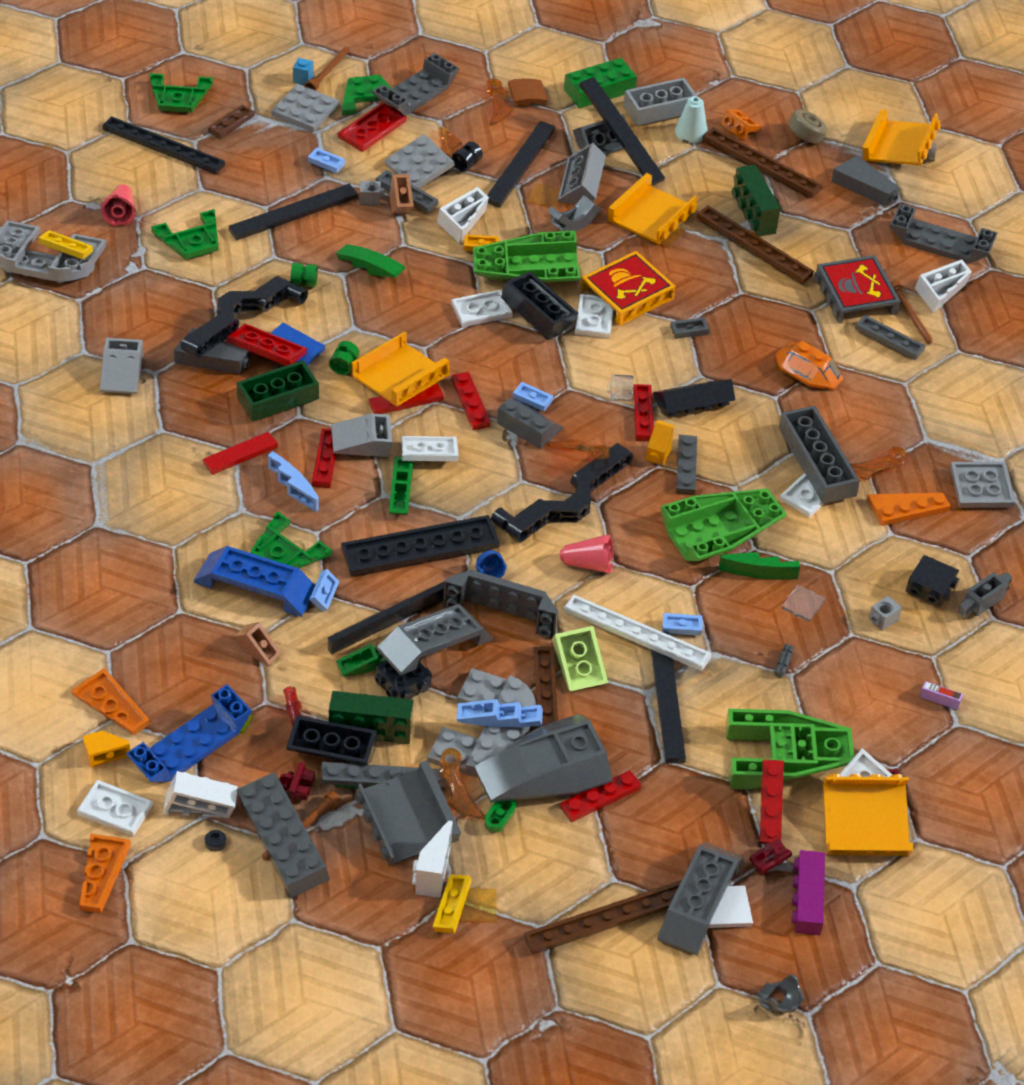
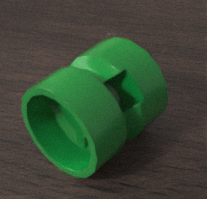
M293 262L290 282L298 286L305 284L306 287L315 288L318 277V265L307 264L304 266L303 263Z
M349 341L339 342L329 360L330 368L340 375L349 374L352 369V362L359 356L358 347Z

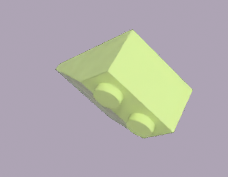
M593 626L554 635L552 642L556 658L569 692L608 684Z

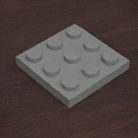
M297 84L271 111L274 117L315 132L340 106V100Z
M425 134L384 160L385 165L395 174H409L410 184L419 189L454 166V161Z
M1006 461L951 462L950 470L959 508L1015 506L1016 502Z

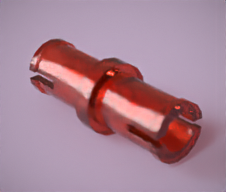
M289 686L283 690L287 703L285 705L286 711L289 712L291 725L293 726L296 715L302 716V705L298 701L296 688Z

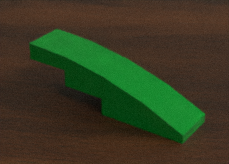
M346 244L336 253L338 259L352 261L353 267L366 268L369 275L396 278L405 269V266L376 251L360 246Z
M395 456L389 514L408 515L413 461H402V457Z
M758 552L720 555L718 568L720 571L740 576L784 580L798 579L800 563L799 561L780 562L778 556L760 558Z
M372 643L336 660L343 677L375 671V666L386 661L377 650V646L374 647Z

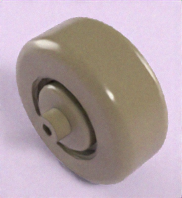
M795 110L788 120V126L791 131L809 143H820L828 131L827 126L820 118L806 110Z

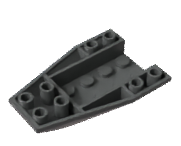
M580 714L542 725L474 766V770L490 802L575 795L613 781L607 752L590 719Z

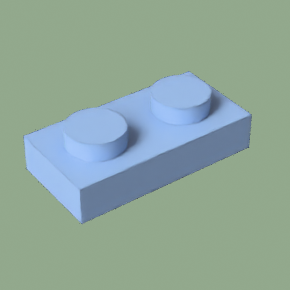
M316 148L308 156V162L336 174L345 165L344 158Z
M523 382L515 389L512 397L543 412L553 401V395Z
M327 569L321 571L309 600L322 612L328 610L340 581Z
M663 613L662 632L702 636V616Z

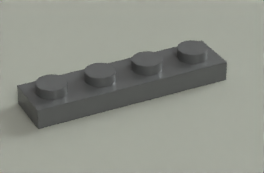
M386 170L376 177V181H381V187L390 191L392 175L395 174ZM411 184L414 206L428 213L438 205V199Z
M864 315L855 326V330L914 360L925 351L924 344L867 315Z
M679 435L676 485V493L695 495L697 436Z

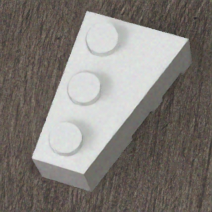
M476 187L441 207L437 223L460 243L464 239L465 234H468L486 211L489 197Z
M963 260L956 261L920 275L915 289L931 311L935 313L966 285L971 270Z
M177 771L165 795L163 815H169L171 811L183 812V816H189L190 813H203V817L229 818L235 808L236 789L238 786Z

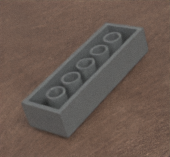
M816 406L781 413L779 430L822 504L857 496L860 480Z
M275 772L236 789L247 817L291 898L330 880L325 863Z

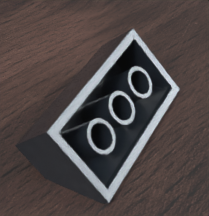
M531 271L505 283L501 299L548 340L561 335L578 316V312Z
M720 379L653 392L661 413H668V416L679 415V411L685 410V413L695 412L698 407H702V410L711 409L714 404H719V407L730 405V401H735L732 379Z
M296 715L286 750L368 765L372 762L376 749L377 731Z

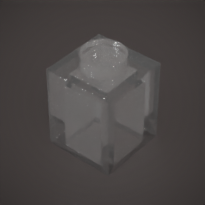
M612 374L611 382H607V392L610 393V400L632 401L633 375Z

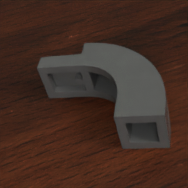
M583 195L579 202L569 211L560 212L551 206L547 212L552 215L551 223L559 230L577 232L589 225L602 209Z

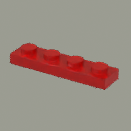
M470 373L453 374L451 376L452 383L472 430L490 427V419Z
M762 760L759 843L774 842L778 838L781 840L784 761Z
M629 770L612 778L613 781L611 783L587 790L562 802L560 808L572 823L640 790L641 783Z

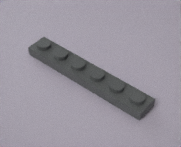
M322 762L321 784L346 786L362 784L363 787H370L418 770V768ZM431 768L441 790L445 791L446 769Z

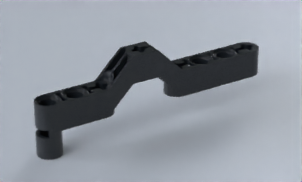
M280 276L274 277L255 291H228L218 298V315L187 335L181 343V349L199 358L226 340L229 334L239 328V320L234 317L242 311L267 312L286 298L298 304H303L308 297V291Z
M617 443L572 476L570 484L576 488V493L565 501L538 499L515 517L500 507L492 514L491 521L502 530H506V533L519 543L526 540L549 522L577 523L590 513L591 492L628 466L634 454Z

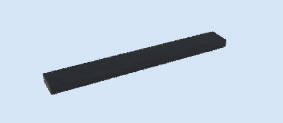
M595 77L580 82L579 86L642 176L646 173L652 175V186L664 181V175Z
M111 116L102 125L104 131L213 174H217L225 166V161L118 118Z
M542 121L539 122L488 193V204L497 207L503 205L555 131L554 125Z
M349 183L229 225L228 230L237 241L358 198V193Z
M444 582L328 637V651L332 655L443 601Z
M650 649L665 763H685L686 755L673 659Z

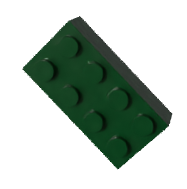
M749 165L736 168L732 196L736 198L745 219L749 221L751 230L759 237L776 234L780 206L757 166Z
M304 360L236 382L237 399L252 422L319 399V383Z
M332 691L329 705V722L376 730L377 741L410 744L414 700Z

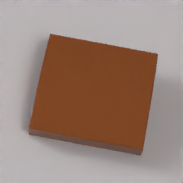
M522 78L508 81V87L514 104L529 107L531 102L541 105L547 104L548 98L542 80Z

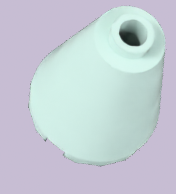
M696 96L687 100L675 128V134L679 140H688V143L694 144L702 142L704 135L708 132L704 102Z

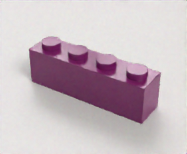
M800 850L798 858H794L793 870L797 871V875L793 876V888H796V893H793L792 906H796L795 911H792L791 924H795V933L821 935L824 916L825 853Z

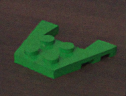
M149 74L159 111L192 113L213 85V77H198L197 87L164 85V74Z
M381 75L348 78L342 105V116L357 114L355 103L380 100L372 94L373 90L383 84L392 89L391 86Z
M214 209L200 213V219L204 225L172 233L166 222L151 226V232L186 260L219 250Z
M278 511L275 512L273 520L266 526V531L259 537L250 551L252 554L296 568L304 567L332 555V549L321 541H318L308 550L304 551L281 535L280 532L290 525V519Z

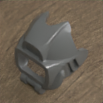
M793 974L788 975L781 982L772 984L767 982L763 990L757 993L760 998V1005L772 1012L792 1013L804 1000V995L798 984V978ZM775 989H778L785 995V998L779 1005L776 999H767Z

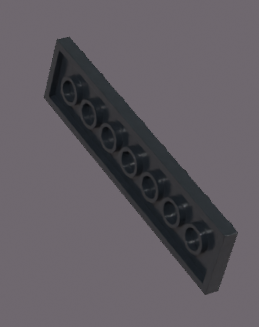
M489 515L341 543V549L350 576L499 548L500 546Z

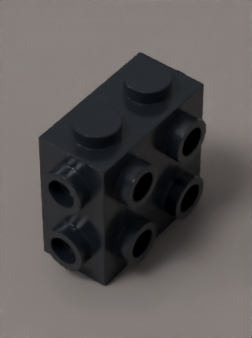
M923 555L908 579L905 592L941 607L944 601L948 602L950 599L951 589H956L960 579L957 578L959 570Z
M420 659L416 670L402 675L387 660L375 666V682L378 686L383 687L388 697L411 699L431 688L432 674L428 668L421 664Z

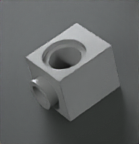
M360 181V205H380V198L384 199V188H380L381 181Z
M887 596L871 607L869 619L883 631L899 620L902 607L891 597Z

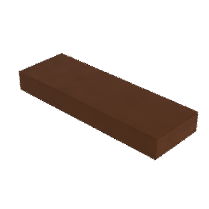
M242 104L208 127V132L222 139L253 118L255 111Z

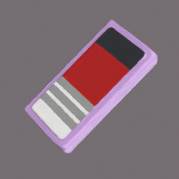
M925 681L920 693V698L958 710L963 697L962 693Z

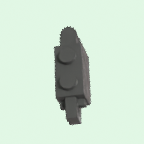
M993 572L972 586L966 592V596L959 606L958 613L962 617L970 613L979 616L1004 598L1005 592L1009 590L1012 576L1009 573L998 576Z

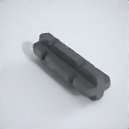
M785 644L783 646L774 672L776 677L782 678L785 676L793 654L794 647L792 645Z

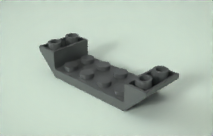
M433 53L424 59L423 70L392 89L383 84L373 90L372 94L406 116L446 91L460 68L440 55Z
M899 204L890 224V228L904 245L954 260H963L968 264L989 256L998 232L981 228L978 237H974L914 219L916 208Z
M473 570L448 577L444 581L443 607L449 608L460 604L464 608L466 601L537 621L536 634L543 637L553 638L556 634L558 610L545 591Z
M457 604L397 626L377 646V650L402 675L416 670L420 657L471 639L479 646L492 641L493 637L465 608Z
M707 842L700 844L667 910L657 940L698 956L705 941L707 929L733 875L737 874L744 857Z

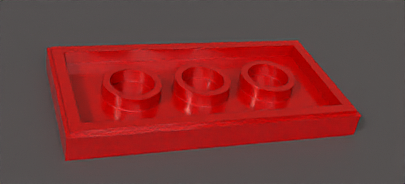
M382 102L338 132V138L364 152L405 123L407 117Z
M246 323L229 334L226 342L285 366L297 362L307 354L306 347Z

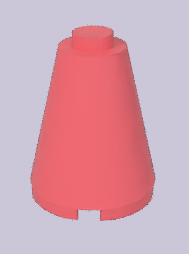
M118 185L102 202V217L108 224L118 227L119 225H129L133 221L136 210L133 193L128 185Z
M603 535L565 545L564 549L560 550V559L564 561L565 565L612 573L613 564H610V561L614 558L613 541L610 538L611 535Z

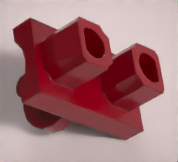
M299 761L295 774L292 771H288L287 774L280 775L279 781L284 790H288V793L291 795L289 799L292 804H295L296 799L308 800L310 787L302 786V783L313 785L315 771L305 769V763Z
M778 838L774 842H767L764 848L752 854L749 860L754 864V869L760 875H764L773 867L782 864L786 859L790 858L792 852Z

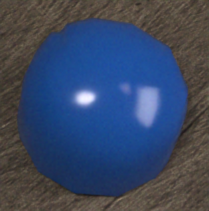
M494 550L483 552L476 561L477 572L497 578L503 577L507 569L501 554Z

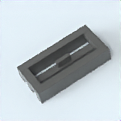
M705 317L670 323L675 339L709 334V327Z

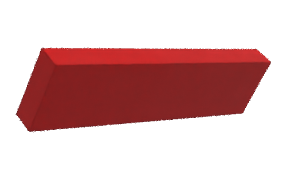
M437 383L397 407L381 396L369 398V405L373 414H384L444 400V395Z
M633 384L636 441H650L654 430L651 385Z
M321 429L312 478L313 487L331 488L337 455L333 453L331 429Z
M266 432L203 458V464L214 475L278 448V443L269 432Z

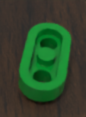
M515 800L495 802L485 816L484 825L488 831L497 833L505 828L515 813Z

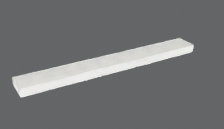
M573 595L564 607L565 613L702 671L711 659V653L576 595Z

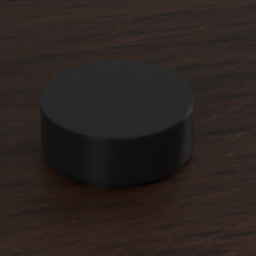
M219 830L208 832L205 836L206 848L213 852L221 851L226 846L225 834Z

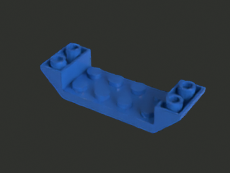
M225 546L211 552L194 579V583L212 588L216 580L281 600L284 603V612L299 617L303 616L311 602L309 599L315 587V584L299 568L230 546Z
M228 684L211 695L213 705L149 748L142 742L126 753L150 782L172 781L177 771H187L239 734L252 710Z

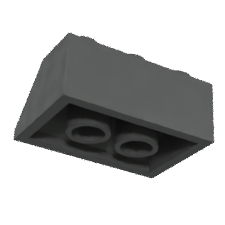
M604 120L573 130L577 146L580 149L585 148L591 143H594L604 154L623 149Z
M509 398L498 408L497 424L539 449H542L563 429V426L518 400Z

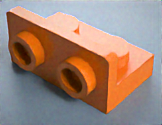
M738 109L726 110L721 121L722 126L742 140L746 139L748 133L759 132L761 125Z

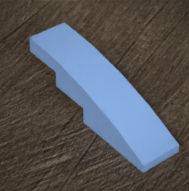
M272 451L268 455V468L278 474V482L287 487V495L317 512L319 510V497L310 483L288 461Z
M498 699L458 703L456 720L460 723L492 727L542 726L543 708L541 705L521 707L520 702L499 704Z

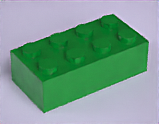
M618 58L565 74L564 91L578 108H583L593 104L579 86L580 82L595 77L607 96L613 99L625 95V90L636 88L637 75L622 58Z

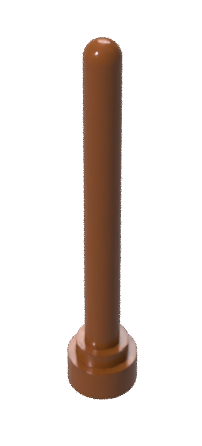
M348 46L344 47L315 78H311L305 83V87L317 91L319 83L348 54L350 48Z
M898 280L890 282L901 301L900 303L926 343L931 344L933 339L903 295L902 285Z
M332 790L324 796L323 803L302 820L304 827L307 828L328 809L337 808L342 803L339 795ZM267 851L262 854L264 860L270 859Z

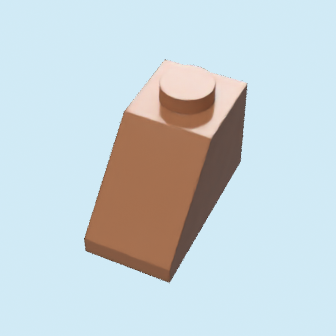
M409 174L392 175L390 190L392 214H408L414 207Z
M259 622L245 625L234 636L245 653L266 666H269L281 654Z

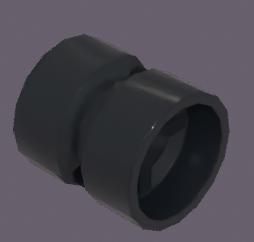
M469 141L453 153L452 160L454 161V166L458 170L465 172L482 159L483 152L477 143Z

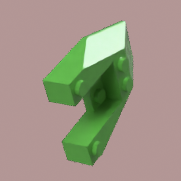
M728 709L726 718L727 740L770 741L771 759L768 760L784 761L783 781L847 766L854 758L851 728L789 710ZM731 758L729 769L730 789L751 790L761 787L762 760L764 758Z

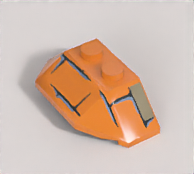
M804 341L787 344L775 354L780 370L810 387L834 390L843 382L844 378L832 357Z

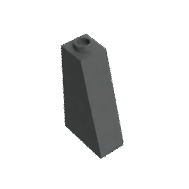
M855 156L833 169L831 181L883 206L894 203L898 199L900 187L859 156Z
M192 328L191 331H190L187 335H189L190 333H192V332L195 331L196 329ZM182 341L174 349V361L180 365L241 374L250 365L249 351L226 341L221 342L199 358L181 349Z

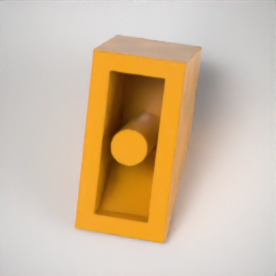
M659 420L656 421L647 447L646 460L664 465L671 452L674 425Z
M105 731L93 732L82 736L84 750L90 767L128 757L126 754L130 751L128 740Z

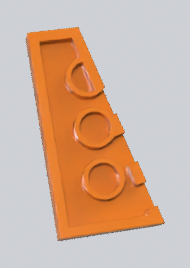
M944 493L867 495V501L881 526L950 511L951 508Z
M105 668L71 690L72 695L133 735L151 724L149 718Z
M90 833V848H88L87 852L88 861L87 866H85V881L82 885L79 906L83 911L102 913L132 844L130 839Z

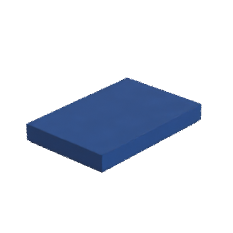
M281 323L271 332L273 335L306 347L307 354L297 362L304 360L307 366L325 351L324 344L285 323Z

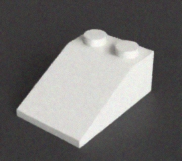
M448 821L421 850L419 859L414 860L412 885H416L415 894L441 898L451 849L453 821Z

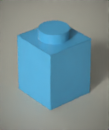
M298 58L293 66V83L305 86V83L314 77V61Z

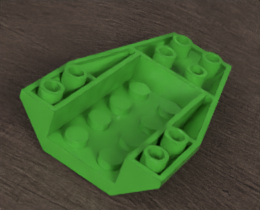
M576 231L540 232L473 247L474 274L507 282L531 271L543 283L580 281Z
M768 488L691 496L661 506L667 535L686 561H700L731 551L776 524L787 515Z

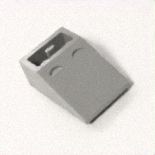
M106 338L100 392L137 394L144 358L143 340Z
M371 413L331 424L334 454L389 457L392 446L390 415Z

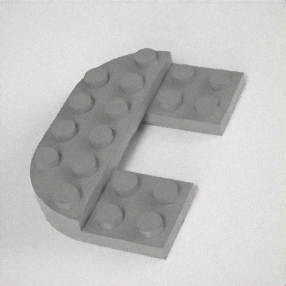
M7 220L0 229V268L4 269L7 273H17L23 276L37 277L42 280H52L57 283L85 278L94 271L95 262L106 247V240L73 233L70 238L93 246V252L85 259H78L61 251L57 256L31 251L28 249L40 234V227Z
M473 668L457 697L458 703L498 699L499 704L520 702L521 707L536 705L532 691L520 679L509 675L507 680ZM485 726L479 739L442 727L427 760L429 763L468 776L478 777L474 766L527 735L530 727Z

